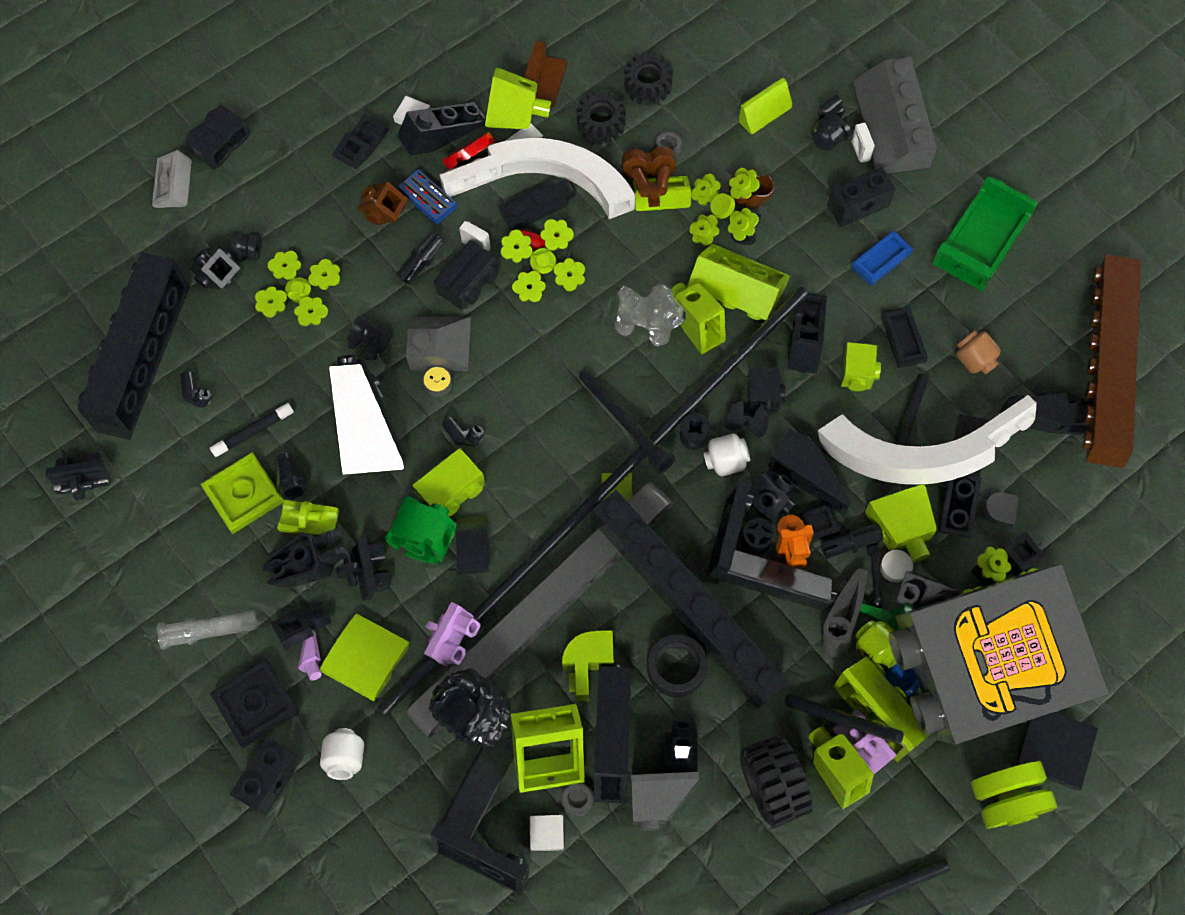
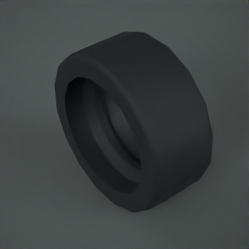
M669 634L660 638L652 646L647 658V674L651 684L660 693L669 697H685L694 693L702 685L707 673V656L703 646L694 638L685 634ZM673 647L688 650L696 662L694 675L687 682L681 684H673L666 681L658 669V661L661 655Z

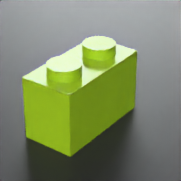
M459 448L412 486L416 496L424 505L430 507L432 504L442 505L449 510L448 517L458 511L462 502L467 498L472 499L483 490L485 480L483 473Z

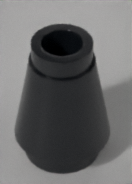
M290 453L277 455L274 459L277 491L285 499L300 497L306 491V479Z

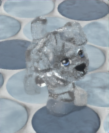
M656 285L647 297H642L626 286H623L617 293L619 298L618 316L614 325L617 332L623 336L631 335L634 326L637 325L648 330L649 339L653 345H665L670 340L672 329L680 326L686 320V311L674 298L673 291L668 286Z

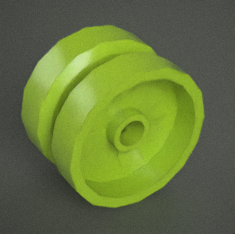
M1040 761L1007 768L970 782L975 799L988 801L998 798L999 800L984 807L980 812L986 829L1024 823L1038 818V815L1058 808L1052 791L1046 789L1029 791V789L1043 784L1047 779Z

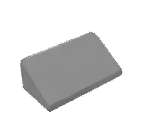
M178 150L157 158L152 206L155 208L187 206L192 161Z

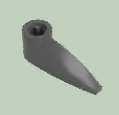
M858 568L838 596L824 623L822 646L826 654L831 657H844L851 649L852 632L858 619L868 573L866 570Z

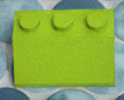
M712 243L698 255L687 287L689 288L696 283L701 284L716 300L720 301L722 306L728 309L738 308L747 312L748 317L761 321L763 319L767 320L773 314L790 279V275Z
M865 657L842 672L833 687L853 711L859 708L868 720L903 731L904 737L900 744L887 741L898 754L894 759L896 762H899L931 734L924 735L921 732L912 708L907 704L908 698L899 687H893L885 678L886 673L879 664H873L868 657Z

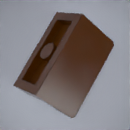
M535 41L524 78L538 84L536 98L551 101L550 107H554L566 71L567 61L547 57L546 43Z

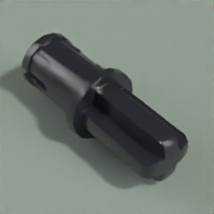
M433 232L430 233L417 250L411 251L412 256L398 270L397 276L399 278L405 277L402 281L411 285L422 269L429 267V261L444 243L442 238Z
M875 523L854 531L847 529L844 534L820 540V545L822 549L835 546V548L823 552L825 558L830 559L849 551L856 553L858 548L882 541L883 532L879 524Z

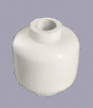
M734 433L711 439L708 445L709 451L704 452L708 469L714 468L717 475L721 477L744 471L747 465L746 462L751 461L745 439H740Z
M339 728L335 732L328 734L322 741L321 768L333 779L347 780L352 778L353 774H356L362 768L364 741L360 736L354 734L353 730L348 728Z

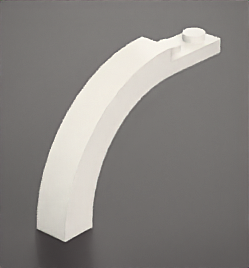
M523 138L499 142L487 147V157L477 158L469 164L459 168H451L445 173L440 174L442 190L450 197L509 175L543 173L562 177L585 189L598 201L609 219L635 210V194L627 181L614 167L587 149L559 140Z
M1027 395L979 429L962 438L944 444L921 447L896 445L874 438L854 426L842 414L818 430L820 446L844 466L877 480L914 485L950 481L971 474L995 461V446L1001 447L1014 433L1019 430H1026L1033 424L1037 403Z

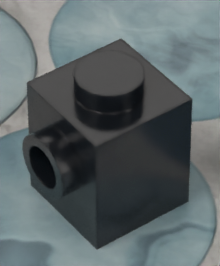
M749 368L747 378L748 412L755 413L759 404L763 403L769 410V415L778 413L780 402H785L786 397L785 384H780L779 368Z

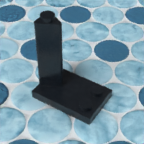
M740 478L726 497L705 581L716 585L720 581L728 582L821 611L826 607L832 608L837 596V591L832 589V578L735 549L744 513L750 510L754 494L749 492L752 482Z
M507 731L506 735L501 738L496 746L480 747L440 824L436 823L430 836L434 852L522 896L528 885L529 868L524 866L525 861L511 853H507L504 856L472 840L514 758L512 734Z

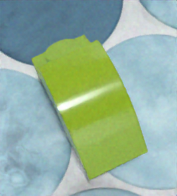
M613 631L585 632L576 636L567 645L562 658L563 671L575 670V673H569V691L576 692L577 702L589 701L588 670H599V666L607 667L614 665Z

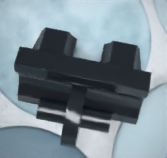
M98 452L87 454L84 457V462L74 463L73 459L68 457L59 458L56 460L54 467L46 468V477L52 482L55 493H72L76 501L85 498V490L110 486L111 478Z
M359 537L356 539L357 545L352 547L353 558L350 554L343 559L344 565L338 567L336 571L339 578H347L349 587L359 584L361 598L364 601L371 600L374 593L389 589L391 579L388 570L373 572L372 564L381 563L385 559L383 543H367L366 537Z
M906 571L897 601L903 604L908 602L913 604L914 608H920L960 595L962 590L917 573Z
M675 720L672 724V733L665 732L663 773L697 772V735L692 734V722Z

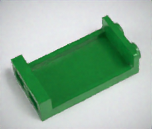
M987 176L980 191L946 242H943L938 249L932 264L983 292L1030 219L1038 203L1027 194L1020 193L1007 186L1004 182Z

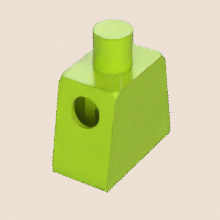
M496 67L492 78L485 127L528 129L532 115L548 118L551 101L536 98L538 87L536 82Z
M684 283L675 285L671 289L670 295L674 298L675 315L678 317L677 322L702 355L725 342V310L701 284L696 283L689 288ZM677 303L681 306L680 311L678 310ZM683 311L686 312V320H681Z
M924 484L869 503L865 511L866 516L872 524L876 523L881 527L883 542L889 551L907 548L914 563L930 556L925 541L932 539L934 536L936 524Z
M824 726L814 730L808 736L816 748L813 764L840 807L845 809L870 793L874 773L844 734H839L832 738Z

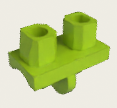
M284 500L282 515L277 529L280 532L293 534L303 532L317 537L330 530H335L339 509L316 505L307 501Z

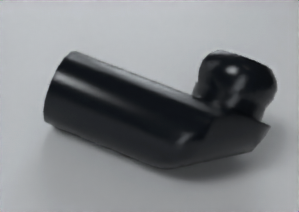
M191 371L181 373L183 399L198 408L210 405L212 393L208 389L204 391L196 386L195 373Z
M453 416L448 417L442 422V427L457 445L477 446L483 442L485 432L478 425L470 427V429H463Z

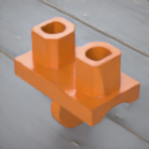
M795 515L784 516L780 519L777 526L779 537L775 547L777 558L784 557L786 565L799 569L805 568L807 565L806 558L810 556L809 546L814 534L812 525L805 526L803 521Z

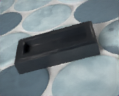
M910 307L882 313L881 321L898 369L927 362L928 356Z

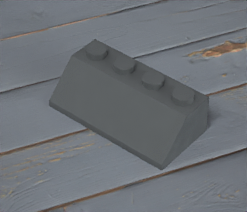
M912 58L884 60L853 80L852 83L862 123H866L875 145L871 156L874 169L882 167L886 174L930 168L937 147Z

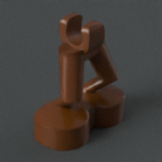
M658 147L651 153H644L638 149L627 151L621 160L623 175L634 179L639 195L641 197H648L649 207H659V196L667 193L669 175L676 170L673 150L668 147ZM648 173H651L653 177H657L655 183L648 182L646 179Z

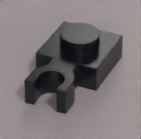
M319 602L304 614H302L300 609H297L271 622V625L286 650L314 636L313 628L326 626L332 623L329 613L325 611L322 602Z

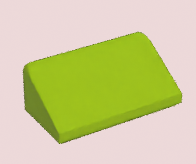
M784 78L779 79L741 105L739 123L750 134H754L792 108V100L786 80Z
M688 176L669 177L667 193L659 196V207H649L648 197H641L633 180L636 211L689 208L691 206V187ZM657 178L647 180L649 183H655Z

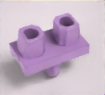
M451 602L445 615H441L437 624L431 621L427 622L425 627L431 630L432 634L427 641L429 645L424 654L448 667L449 663L460 665L466 654L465 649L459 644L464 635L470 638L476 636L480 623L461 606Z
M859 708L851 713L852 715L867 719ZM840 724L833 728L837 735H845L874 774L898 755L884 739Z

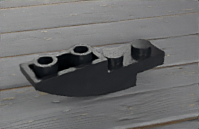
M1053 391L1043 392L1031 397L1037 404L1035 421L1029 427L1030 429L1072 435H1082L1086 430L1088 431V424L1084 423L1085 409L1090 404V401H1087V399H1076L1069 403L1066 393L1055 394ZM1015 395L1008 398L999 411L1000 414L1026 396Z
M959 414L957 416L953 441L974 432L990 420ZM981 469L960 478L944 481L939 532L971 538L982 479L980 477Z

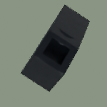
M475 102L406 112L397 136L410 156L430 153L484 126L486 118Z

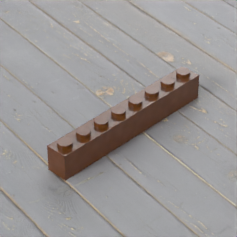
M1105 254L1101 266L1096 265L1094 269L1093 282L1097 283V287L1093 290L1091 304L1096 305V308L1093 310L1090 319V327L1094 328V333L1091 334L1088 350L1093 351V356L1089 358L1087 365V374L1091 375V381H1088L1085 398L1090 399V404L1087 405L1084 413V423L1088 424V431H1085L1082 440V449H1087L1086 462L1125 468L1133 453L1141 274L1140 259Z

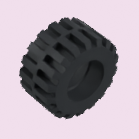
M780 734L741 749L740 762L746 783L761 816L773 829L812 813V795L804 771L792 747Z

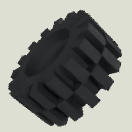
M642 52L641 58L636 54L633 56V61L629 59L624 69V87L626 94H629V98L632 101L637 98L636 103L641 104L642 100L646 101L645 105H650V101H654L656 105L659 104L660 98L664 101L667 98V94L670 95L673 82V68L670 67L668 59L664 61V56L661 54L656 58L655 52H651V56H647V52ZM644 74H652L658 77L659 80L654 83H643L638 80V77Z
M600 90L595 91V96L591 92L588 93L587 100L582 97L580 104L577 105L576 112L578 132H581V136L584 139L588 136V142L593 143L594 139H597V144L602 145V140H606L608 144L611 143V137L616 141L619 138V133L623 134L626 123V109L623 106L622 99L618 100V95L616 94L610 97V91H605L604 95H600ZM599 112L607 113L612 117L609 121L603 123L591 120V116Z

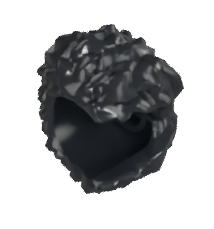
M475 669L459 670L456 673L453 672L451 676L447 675L442 683L437 685L432 691L429 711L432 712L433 718L439 722L441 727H446L448 733L454 732L455 737L460 739L461 742H467L468 746L476 744L490 747L496 746L501 738L506 735L508 722L511 717L510 700L505 692L500 690L494 683L487 682Z

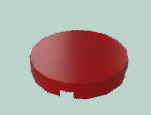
M486 132L444 157L442 162L446 169H451L457 166L459 161L468 160L487 148L489 144L494 142V139L490 132Z

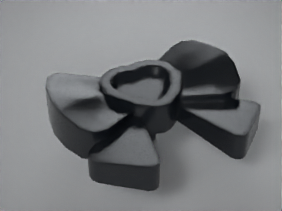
M365 316L359 317L353 323L350 331L351 335L347 337L350 349H354L362 341L369 344L363 355L364 360H376L377 354L382 353L388 347L391 340L389 334L380 333L372 327L370 320Z
M744 399L731 403V408L727 413L726 428L728 430L740 428L744 431H752L756 436L762 437L768 428L769 410L763 403H760L754 415L750 412L744 413Z

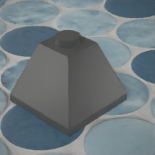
M413 316L408 327L406 358L410 370L426 371L433 366H442L449 371H469L471 316Z
M699 772L631 775L632 825H640V830L660 829L659 824H665L696 789L699 781Z

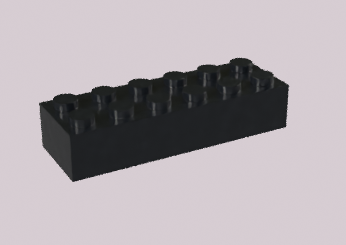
M141 252L137 262H134L132 265L128 285L121 292V302L117 312L111 316L108 334L100 343L97 361L95 365L91 366L88 374V383L77 400V410L97 433L130 440L190 288L174 259Z

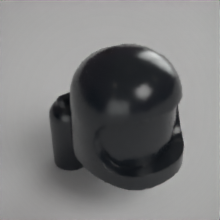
M834 95L819 107V121L814 124L811 130L813 142L822 150H832L839 142L849 140L852 137L850 127L841 119L845 109L841 105L842 100L838 95Z

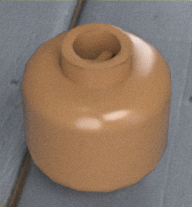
M973 330L956 344L959 347L956 351V357L971 374L980 371L987 374L999 364L996 359L1000 356L1001 349L986 331L977 332Z

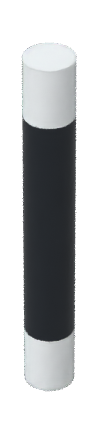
M286 403L209 448L216 458L293 414L294 411L289 403Z

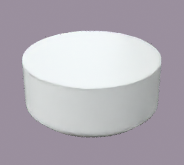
M901 550L889 551L880 563V571L884 578L894 583L902 582L906 571L912 572L913 570L912 559Z

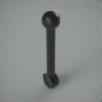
M871 545L867 550L872 560L874 597L871 604L873 607L881 608L884 604L883 599L880 597L878 557L881 554V549Z

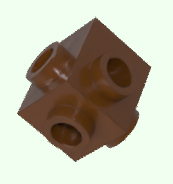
M386 181L367 186L361 194L360 198L362 200L357 209L365 215L364 217L367 221L374 225L392 223L400 216L408 198Z

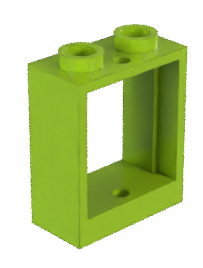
M577 704L511 714L514 764L520 793L585 782L583 727ZM570 740V754L524 761L523 747Z

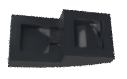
M363 114L351 134L345 133L332 156L357 169L375 151L388 133L389 128L374 118Z
M487 516L457 518L456 549L458 575L489 572Z
M1026 531L1001 548L1007 552V562L1011 565V570L1006 573L1004 580L1019 576L1045 557V554ZM978 565L971 570L984 587L997 583L991 578H984L981 573L982 569Z

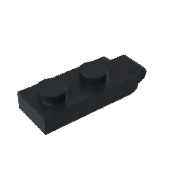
M565 179L558 183L555 180H551L499 205V212L511 231L519 230L566 207L569 203L568 200L572 199L576 193L568 180Z

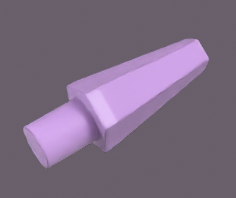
M312 630L314 636L303 641L298 669L307 672L309 679L314 681L319 679L322 674L318 667L321 658L316 632Z

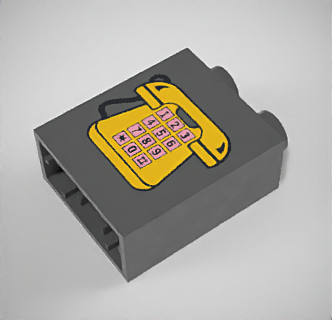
M1062 564L1037 569L896 615L900 630L889 633V643L897 665L902 671L914 669L922 692L912 696L910 699L918 727L924 735L936 732L938 741L959 744L1109 694Z

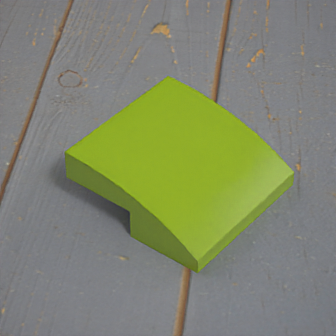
M356 613L331 648L320 667V672L375 701L390 681L392 671L408 651L410 642Z

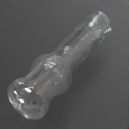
M255 610L199 621L189 617L185 618L184 622L166 625L164 622H160L157 625L159 645L161 650L164 651L168 650L169 646L185 643H188L189 646L195 645L199 639L257 630V618L254 619L256 617Z

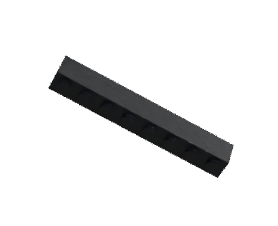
M617 490L592 510L590 515L592 522L757 707L767 703L789 682Z

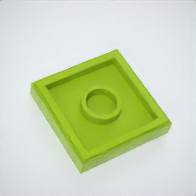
M253 452L200 484L232 534L284 502V499Z

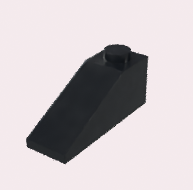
M808 293L809 295L795 310L788 369L801 373L817 374L824 341L827 296Z
M791 428L772 453L768 467L774 469L778 474L787 476L795 485L824 504H830L833 510L845 516L852 502L818 446L813 443V440L807 434L796 432Z

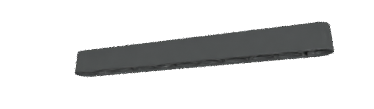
M652 481L645 484L627 501L650 528L662 519L674 504ZM600 529L596 530L468 651L460 665L455 664L408 709L406 715L428 738L433 737L443 727L439 725V722L433 718L432 712L429 711L432 691L437 685L442 683L447 675L451 676L453 672L456 673L459 670L473 668L490 683L623 555Z

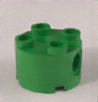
M406 496L395 514L385 539L397 551L400 546L407 549L405 555L424 563L437 564L438 561L440 563L443 562L457 530V524L448 517L449 510L444 506L432 504L430 507L421 504L415 498Z

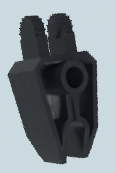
M333 529L317 537L302 532L276 550L264 564L263 570L271 573L280 572L268 580L267 584L282 588L297 587L330 577L334 569L333 564L348 556L345 547H337L331 551L327 547L341 540V531Z

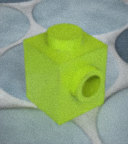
M847 342L843 354L841 387H849L853 391L870 390L874 379L879 380L881 362H876L877 345Z

